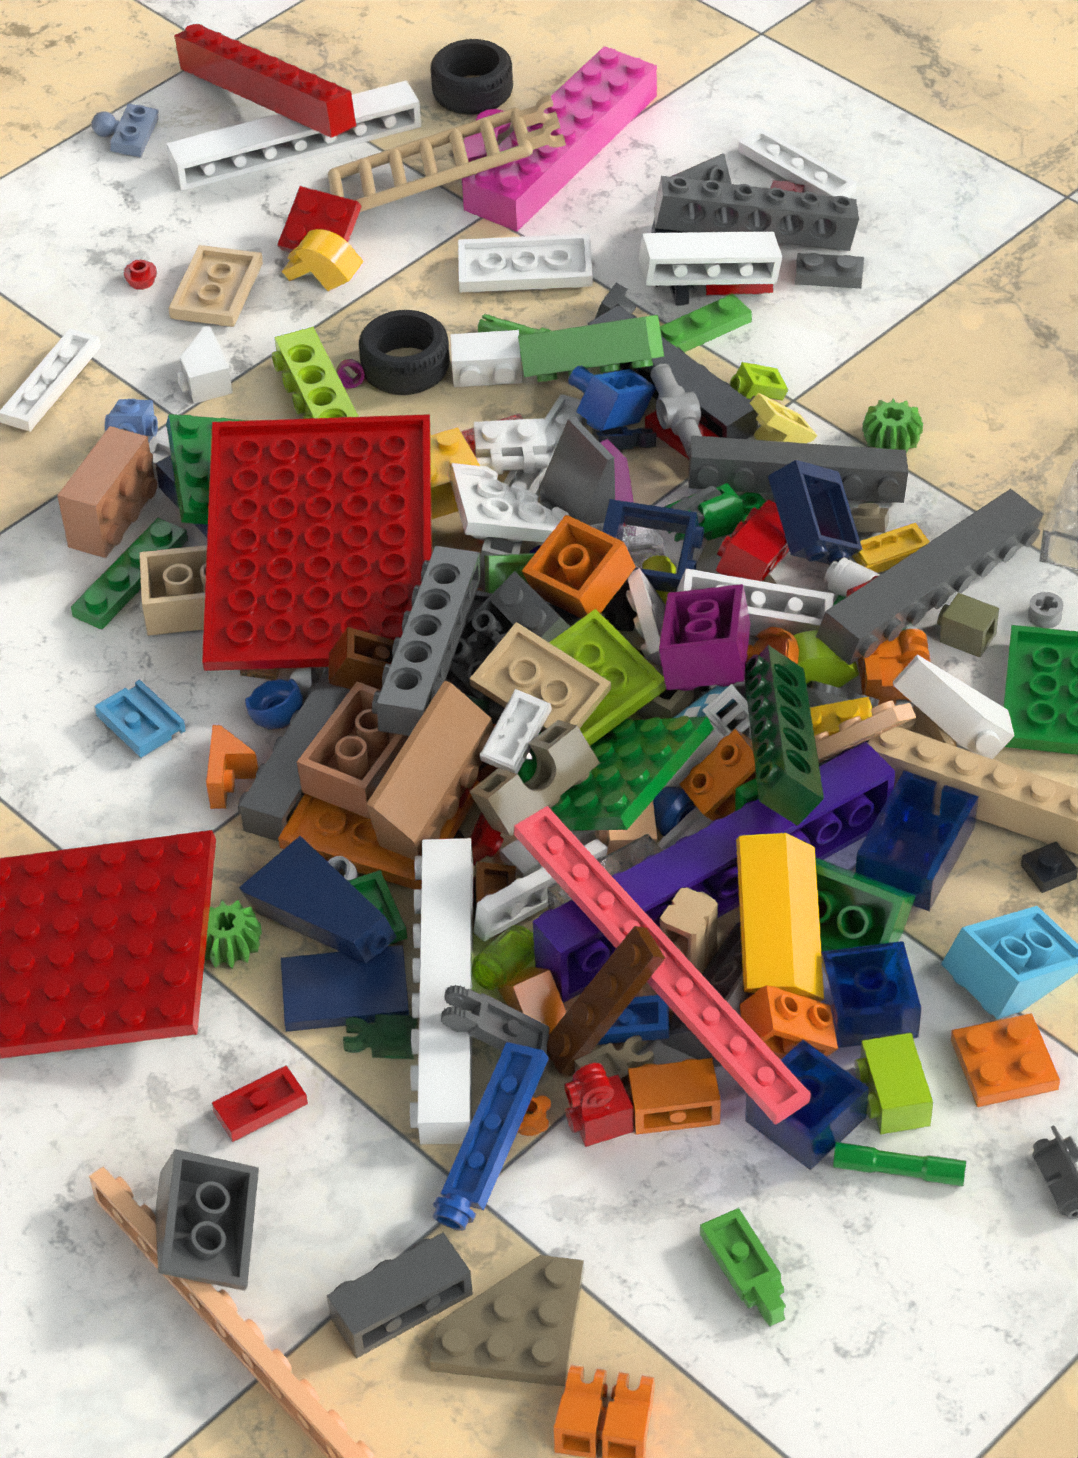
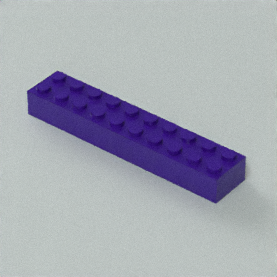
M864 742L853 749L844 750L838 757L819 766L824 799L798 826L759 802V799L750 801L734 813L722 819L714 820L708 827L691 836L682 837L674 845L657 854L647 856L641 863L624 872L616 873L612 877L659 928L661 915L669 905H672V900L678 891L686 887L696 892L706 893L718 904L717 918L740 906L736 839L739 836L787 833L815 847V857L824 860L891 823L895 770L867 742ZM573 900L555 909H549L533 920L535 967L551 971L561 1000L565 1003L584 991V988L588 986L616 948Z

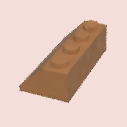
M444 680L366 804L379 846L412 860H415V856H422V840L439 839L440 831L447 819L450 820L455 816L461 796L466 788L469 789L474 785L477 779L478 769L483 762L481 761L480 753L494 729L491 717L450 682Z

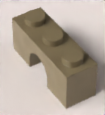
M557 720L529 743L537 758V768L533 777L526 783L522 782L518 774L498 768L469 791L493 830L512 836L514 834V825L546 806L549 808L553 807L558 803L560 796L571 786L585 781L590 775V771L600 764L577 725Z

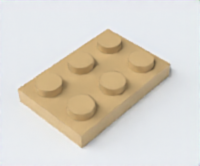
M198 245L168 308L170 319L234 327L262 267V253Z
M517 622L470 677V685L504 708L515 689L550 703L552 710L540 730L541 732L545 731L557 720L577 725L580 729L611 690L610 681Z

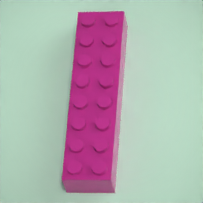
M605 46L601 48L551 95L554 106L544 110L546 114L556 112L561 128L553 130L550 135L557 136L563 134L566 145L556 148L545 145L533 149L532 154L526 158L463 178L464 211L518 232L657 97V65L624 54L613 48ZM538 123L529 126L527 130L531 132L540 129L544 124ZM513 131L498 145L500 152L518 146L515 132Z

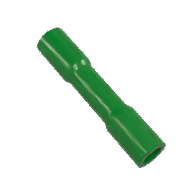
M836 1142L833 1168L916 1177L928 1182L963 1187L967 1161L932 1155L916 1156L882 1151L870 1146Z

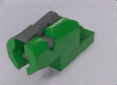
M725 483L716 488L710 486L697 494L683 497L681 500L664 507L697 512L699 526L704 527V537L709 541L733 533L737 525L741 521H745L752 508L755 507L759 510L766 500L760 493L746 492L737 495L728 483ZM676 533L674 541L684 540L685 534Z

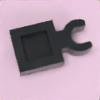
M616 427L604 431L592 428V435L599 442L608 439L621 453H623V449H633V447H656L657 433L653 432L652 428L628 429L627 427Z

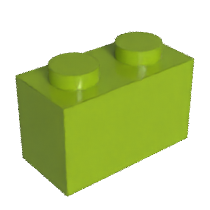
M912 1033L863 1040L861 1043V1056L854 1061L855 1073L858 1083L866 1085L868 1093H865L866 1111L869 1119L876 1118L880 1135L931 1126L933 1099Z

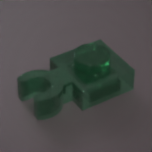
M376 1014L374 1024H367L363 1019L356 1017L346 1019L347 1033L359 1035L343 1037L344 1051L358 1053L366 1048H371L372 1058L414 1060L411 1048V1030L418 1029L417 1018L409 1015Z

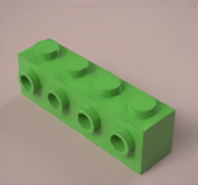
M658 315L518 336L524 377L537 376V382L558 379V372L568 371V376H570L572 371L581 365L588 371V368L599 366L600 373L621 370L620 363L631 362L632 368L652 366V358L664 356Z

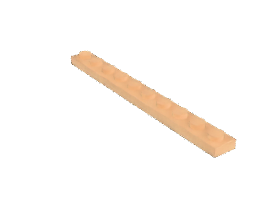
M104 1166L89 1176L95 1200L158 1269L155 1214L146 1204L139 1206L135 1202L130 1187L122 1177L118 1176L114 1179ZM162 1274L327 1458H375L372 1451L363 1441L360 1440L355 1443L347 1434L348 1429L336 1411L331 1409L327 1412L321 1406L319 1396L313 1386L304 1378L299 1381L290 1372L292 1368L284 1354L277 1348L272 1351L263 1342L264 1336L254 1321L249 1318L244 1321L238 1315L233 1299L225 1290L221 1289L217 1292L209 1283Z

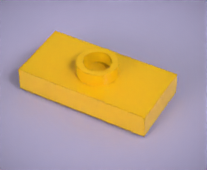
M915 522L860 541L862 551L852 555L856 563L880 573L895 566L930 541Z

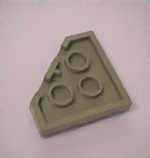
M539 1255L437 1323L430 1359L431 1371L565 1386L583 1281L584 1260Z

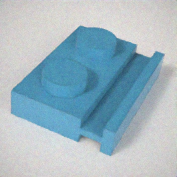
M139 679L135 682V687L129 690L124 688L95 705L96 716L142 758L172 740L171 735L178 731L182 734L186 729L184 720Z

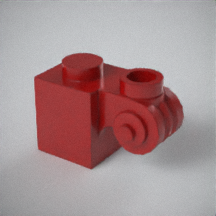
M590 1063L578 1069L573 1075L572 1081L564 1084L565 1094L570 1105L569 1108L565 1109L566 1118L572 1133H580L585 1147L634 1132L633 1106L618 1074L608 1077L603 1065L600 1063Z

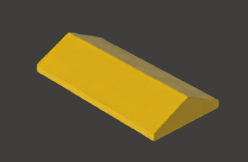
M787 833L739 836L736 839L744 992L756 993L758 989L768 985L800 996H807L812 1000L823 1001L824 987L815 847Z

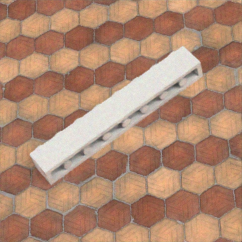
M403 81L353 94L352 100L356 127L333 138L280 114L166 143L170 169L181 191L420 128V103L409 83Z
M471 838L422 840V856H415V880H422V889H414L415 914H421V923L413 924L414 948H421L420 958H413V983H420V993H412L413 1018H419V1029L411 1030L412 1054H419V1065H411V1091H418V1102H410V1127L418 1128L420 1145L462 1144L472 1122V1036L468 1035V1032H455L450 1027L443 1025L441 1015L444 1008L452 1007V1005L449 1006L444 1000L447 987H450V985H461L466 989L472 990Z

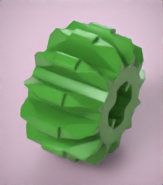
M894 398L888 403L879 400L877 406H869L862 425V432H864L867 447L906 450V454L909 448H917L920 436L923 433L922 417L918 413V408L909 407L908 401L895 402Z
M222 899L219 907L213 908L210 906L205 961L211 960L215 968L226 962L233 969L235 961L241 960L248 963L250 953L258 952L262 930L252 907L243 908L239 900L229 906Z

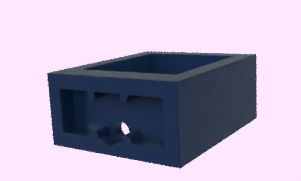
M794 460L768 475L790 555L805 558L810 562L826 563L830 566L834 561L839 562L844 557L850 560L852 555L862 551L839 471Z
M610 499L602 532L622 541L625 529L624 522L630 526L685 534L676 574L640 568L655 590L671 593L677 592L685 569L696 570L697 561L692 560L695 548L701 549L704 536V527L699 526L697 512Z

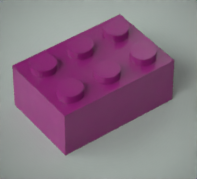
M743 584L668 593L659 644V654L667 690L679 689L690 691L700 686L718 685L726 687L737 682H744L750 618Z

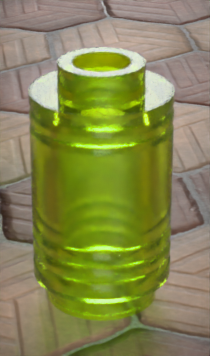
M520 925L508 927L474 958L472 975L475 981L481 987L488 990L503 988L504 984L512 980L535 959L533 933Z

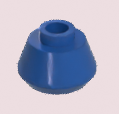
M665 787L653 799L656 828L662 836H665L686 815L696 808V805L683 788Z

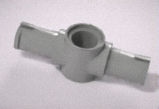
M660 364L655 366L650 374L659 393L656 402L657 417L663 429L671 428L673 433L679 436L689 457L691 435L702 436L698 428L701 417L700 404L694 392L686 393L684 388L677 384L668 364Z

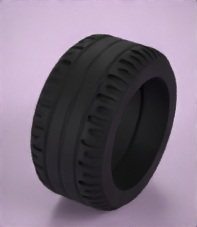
M482 39L455 41L443 47L432 59L430 71L433 95L440 105L450 111L468 115L480 114L485 110L498 108L511 96L513 90L512 61L507 51L493 42ZM465 76H479V77L467 78V77H465Z
M415 310L391 311L370 321L360 334L358 346L364 377L372 386L381 391L396 395L420 393L438 384L448 371L450 355L447 332L440 321L426 313ZM400 348L423 350L415 355L404 357L386 354Z

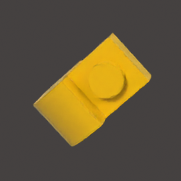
M317 229L309 231L298 247L288 255L287 258L290 261L284 267L282 273L289 281H292L306 273L312 272L323 287L330 291L349 282L364 261L342 237L327 230Z

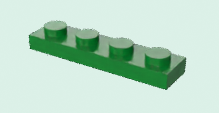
M158 517L71 606L72 616L103 630L141 590L140 552L181 548L188 541L187 530Z

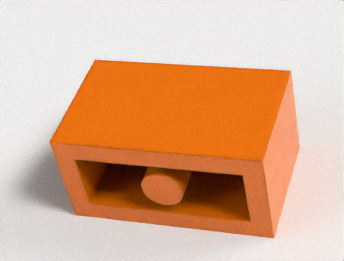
M712 1058L700 1060L686 1059L682 1062L659 1065L644 1064L640 1067L628 1068V1094L633 1106L636 1135L720 1125L721 1099Z

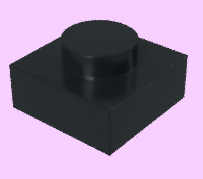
M1057 841L1022 855L1021 867L1041 893L1077 879L1078 868Z

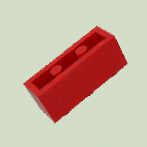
M768 499L759 510L753 507L745 521H741L737 525L732 536H727L717 552L721 560L715 571L722 575L765 581L790 552L776 503Z

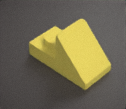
M758 393L750 402L751 406L759 414L756 420L761 424L754 433L756 440L809 443L818 436L800 414Z

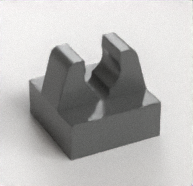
M615 283L601 302L595 319L618 305L630 314H633L636 306L625 297L628 289Z

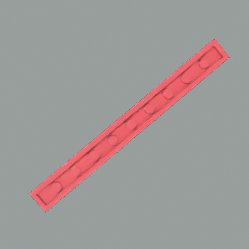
M548 806L514 825V836L616 949L634 926L648 929L665 956V960L649 978L647 983L775 1125L809 1103L811 1093Z

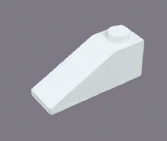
M916 655L893 681L894 687L959 745L975 754L993 759L1014 737L1009 712L1006 708L919 655Z

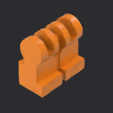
M905 629L894 640H886L881 643L869 657L865 658L862 656L857 662L859 676L861 677L862 695L879 699L878 705L893 700L894 704H896V700L910 701L894 687L893 681L916 655L930 662L926 634L919 629Z
M571 1365L554 1424L555 1453L596 1458L599 1440H602V1458H645L654 1398L655 1377L642 1375L638 1389L629 1390V1373L619 1372L617 1383L613 1386L611 1399H614V1401H609L608 1407H603L604 1398L608 1396V1386L606 1384L607 1371L596 1369L593 1381L586 1384L583 1383L584 1367Z

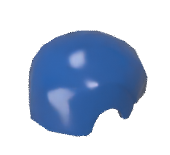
M282 679L271 680L255 688L250 697L245 698L248 715L256 725L267 730L283 729L290 725L293 713L296 710H300L303 706V695L294 679H289V681Z

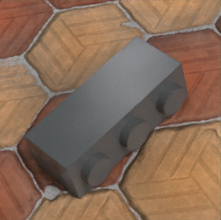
M444 1232L431 1239L419 1241L411 1250L393 1260L387 1259L380 1262L372 1271L354 1281L349 1280L338 1285L333 1292L327 1295L330 1319L355 1357L359 1358L473 1295L471 1271Z

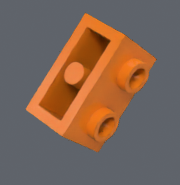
M734 729L729 735L722 738L717 747L701 763L695 765L689 775L679 784L700 812L710 820L722 819L734 813L736 788L756 778L752 739Z
M768 985L758 989L755 994L739 1005L741 1018L779 1059L812 1068L838 1050L831 1005Z

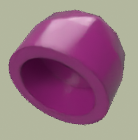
M345 359L337 366L336 372L345 388H355L363 382L364 371L358 361ZM349 366L357 375L352 378L344 369L345 367Z

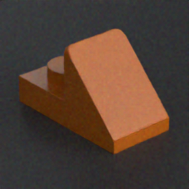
M213 725L206 786L210 809H226L228 793H234L235 779H255L258 771L256 753L221 725Z

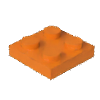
M1032 1013L951 1031L952 1045L977 1107L1059 1090L1060 1078Z

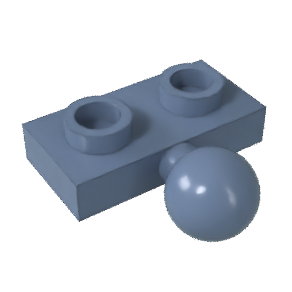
M128 103L120 121L116 120L109 112L102 111L97 113L92 119V129L101 137H107L114 133L110 141L111 152L142 157L158 121V109Z

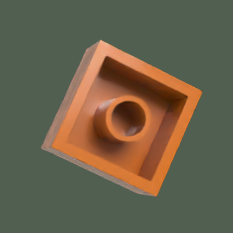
M565 515L524 567L522 573L528 584L545 601L582 619L594 609L601 613L636 566L623 541Z

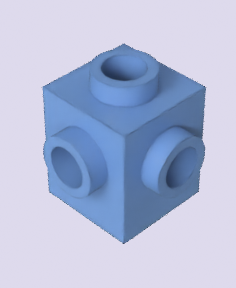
M119 399L111 412L105 417V432L109 426L148 436V442L150 443L158 431V420L154 415L153 400Z

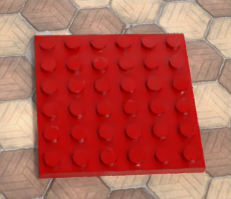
M212 830L0 858V1059L197 1035L216 838Z

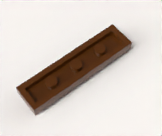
M638 926L632 928L549 1034L547 1054L560 1075L572 1076L575 1073V1060L591 1053L665 960V956L647 928Z

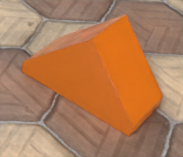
M531 966L496 982L497 990L509 1007L549 1026V1034L566 1014L553 976L548 969Z

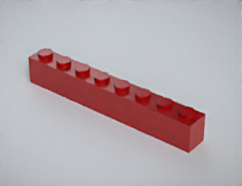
M202 24L189 25L184 31L174 35L181 70L330 138L356 127L350 90L318 77L316 74L302 70L295 65L286 63L277 57L270 56L256 48L245 45L238 40L222 35L220 32L206 28Z

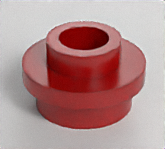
M138 259L128 264L123 273L130 287L143 290L154 284L157 269L152 262Z

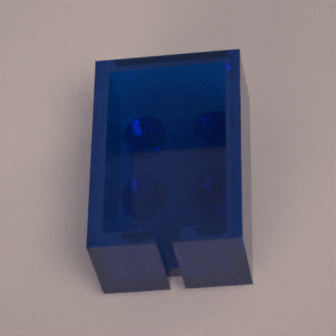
M904 770L857 852L855 872L916 895L913 906L930 912L975 828L979 796L944 785L941 793L939 816L935 815L937 782Z

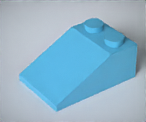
M1034 906L962 927L941 965L953 976L957 984L967 989L981 1003L982 1008L986 1012L993 1015L996 1019H1000L1025 1010L1078 973V943L1038 906Z

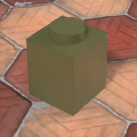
M958 592L951 604H945L939 613L937 625L941 626L940 642L981 658L997 634L999 608Z

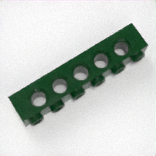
M767 645L759 655L755 654L748 660L744 678L759 802L798 826L824 799L804 668Z

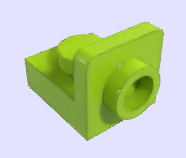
M746 362L741 363L738 371L729 383L733 389L748 399H752L753 396L760 393L770 399L783 401L788 392V388L778 368Z

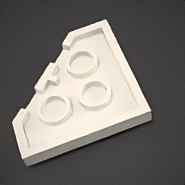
M451 464L449 478L465 535L481 539L494 537L508 539L513 542H522L524 540L544 543L565 515L569 516V513L558 507L553 508L551 511L539 504V496L516 483L509 487L498 481V473L488 467Z

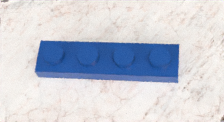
M506 1042L440 1193L443 1197H446L447 1193L457 1194L470 1201V1207L484 1211L549 1057L544 1050Z

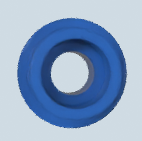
M447 1193L446 1197H436L433 1206L436 1208L433 1218L449 1228L464 1231L467 1224L472 1223L475 1219L476 1214L470 1209L471 1202L457 1194Z

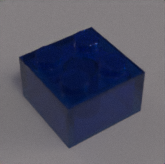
M904 941L821 951L824 1002L831 1005L838 1048L861 1045L863 1040L912 1033L913 1038H919L922 1007Z
M802 1040L781 1061L811 1093L809 1103L775 1125L746 1093L745 1121L811 1170L835 1148L836 1142H841L867 1117L869 1087Z

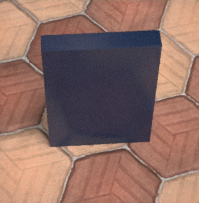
M403 945L387 947L367 964L342 952L281 958L286 1032L410 1019Z

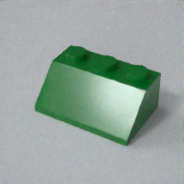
M815 857L821 953L879 975L903 934L916 895Z

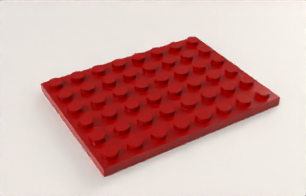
M430 414L212 422L202 656L204 671L329 667V652L347 627L395 640L396 637H401L403 634L402 622L406 611L412 610L415 585L421 586L422 583L421 572L425 560L430 561L432 556Z

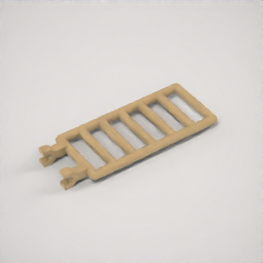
M551 95L539 99L536 106L524 110L512 108L334 167L328 172L330 192L333 195L344 197L341 179L359 173L364 197L356 199V201L362 205L360 210L362 212L526 158L532 154L533 149L545 145L554 148L564 146L566 143L563 134L557 136L550 135L553 130L561 128L556 112L544 113L546 108L554 106ZM512 122L518 146L500 152L493 128ZM538 123L544 124L540 129L531 132L527 130L529 126ZM481 133L487 156L469 162L463 138ZM451 143L456 167L438 172L433 148ZM420 153L425 177L407 183L402 159ZM390 163L394 187L376 193L372 168Z

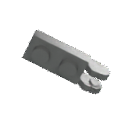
M450 985V987L445 989L444 1000L449 1006L452 1005V1007L444 1008V1011H442L441 1022L446 1027H450L455 1032H468V1035L500 1051H503L506 1042L544 1050L547 1055L549 1026L484 993L478 994L461 985Z

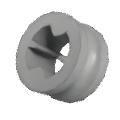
M1040 592L1032 596L1028 613L1030 622L1039 628H1053L1059 625L1062 620V599L1051 592Z

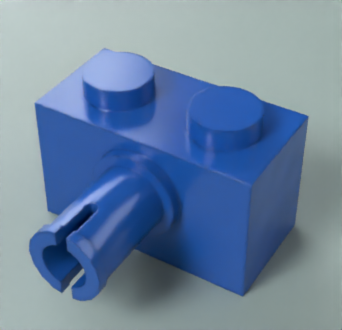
M581 365L572 371L568 379V383L584 393L576 412L587 419L586 423L590 427L600 431L640 423L656 389L653 384L631 369L594 375Z

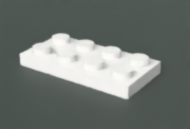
M590 234L458 240L460 293L593 287Z

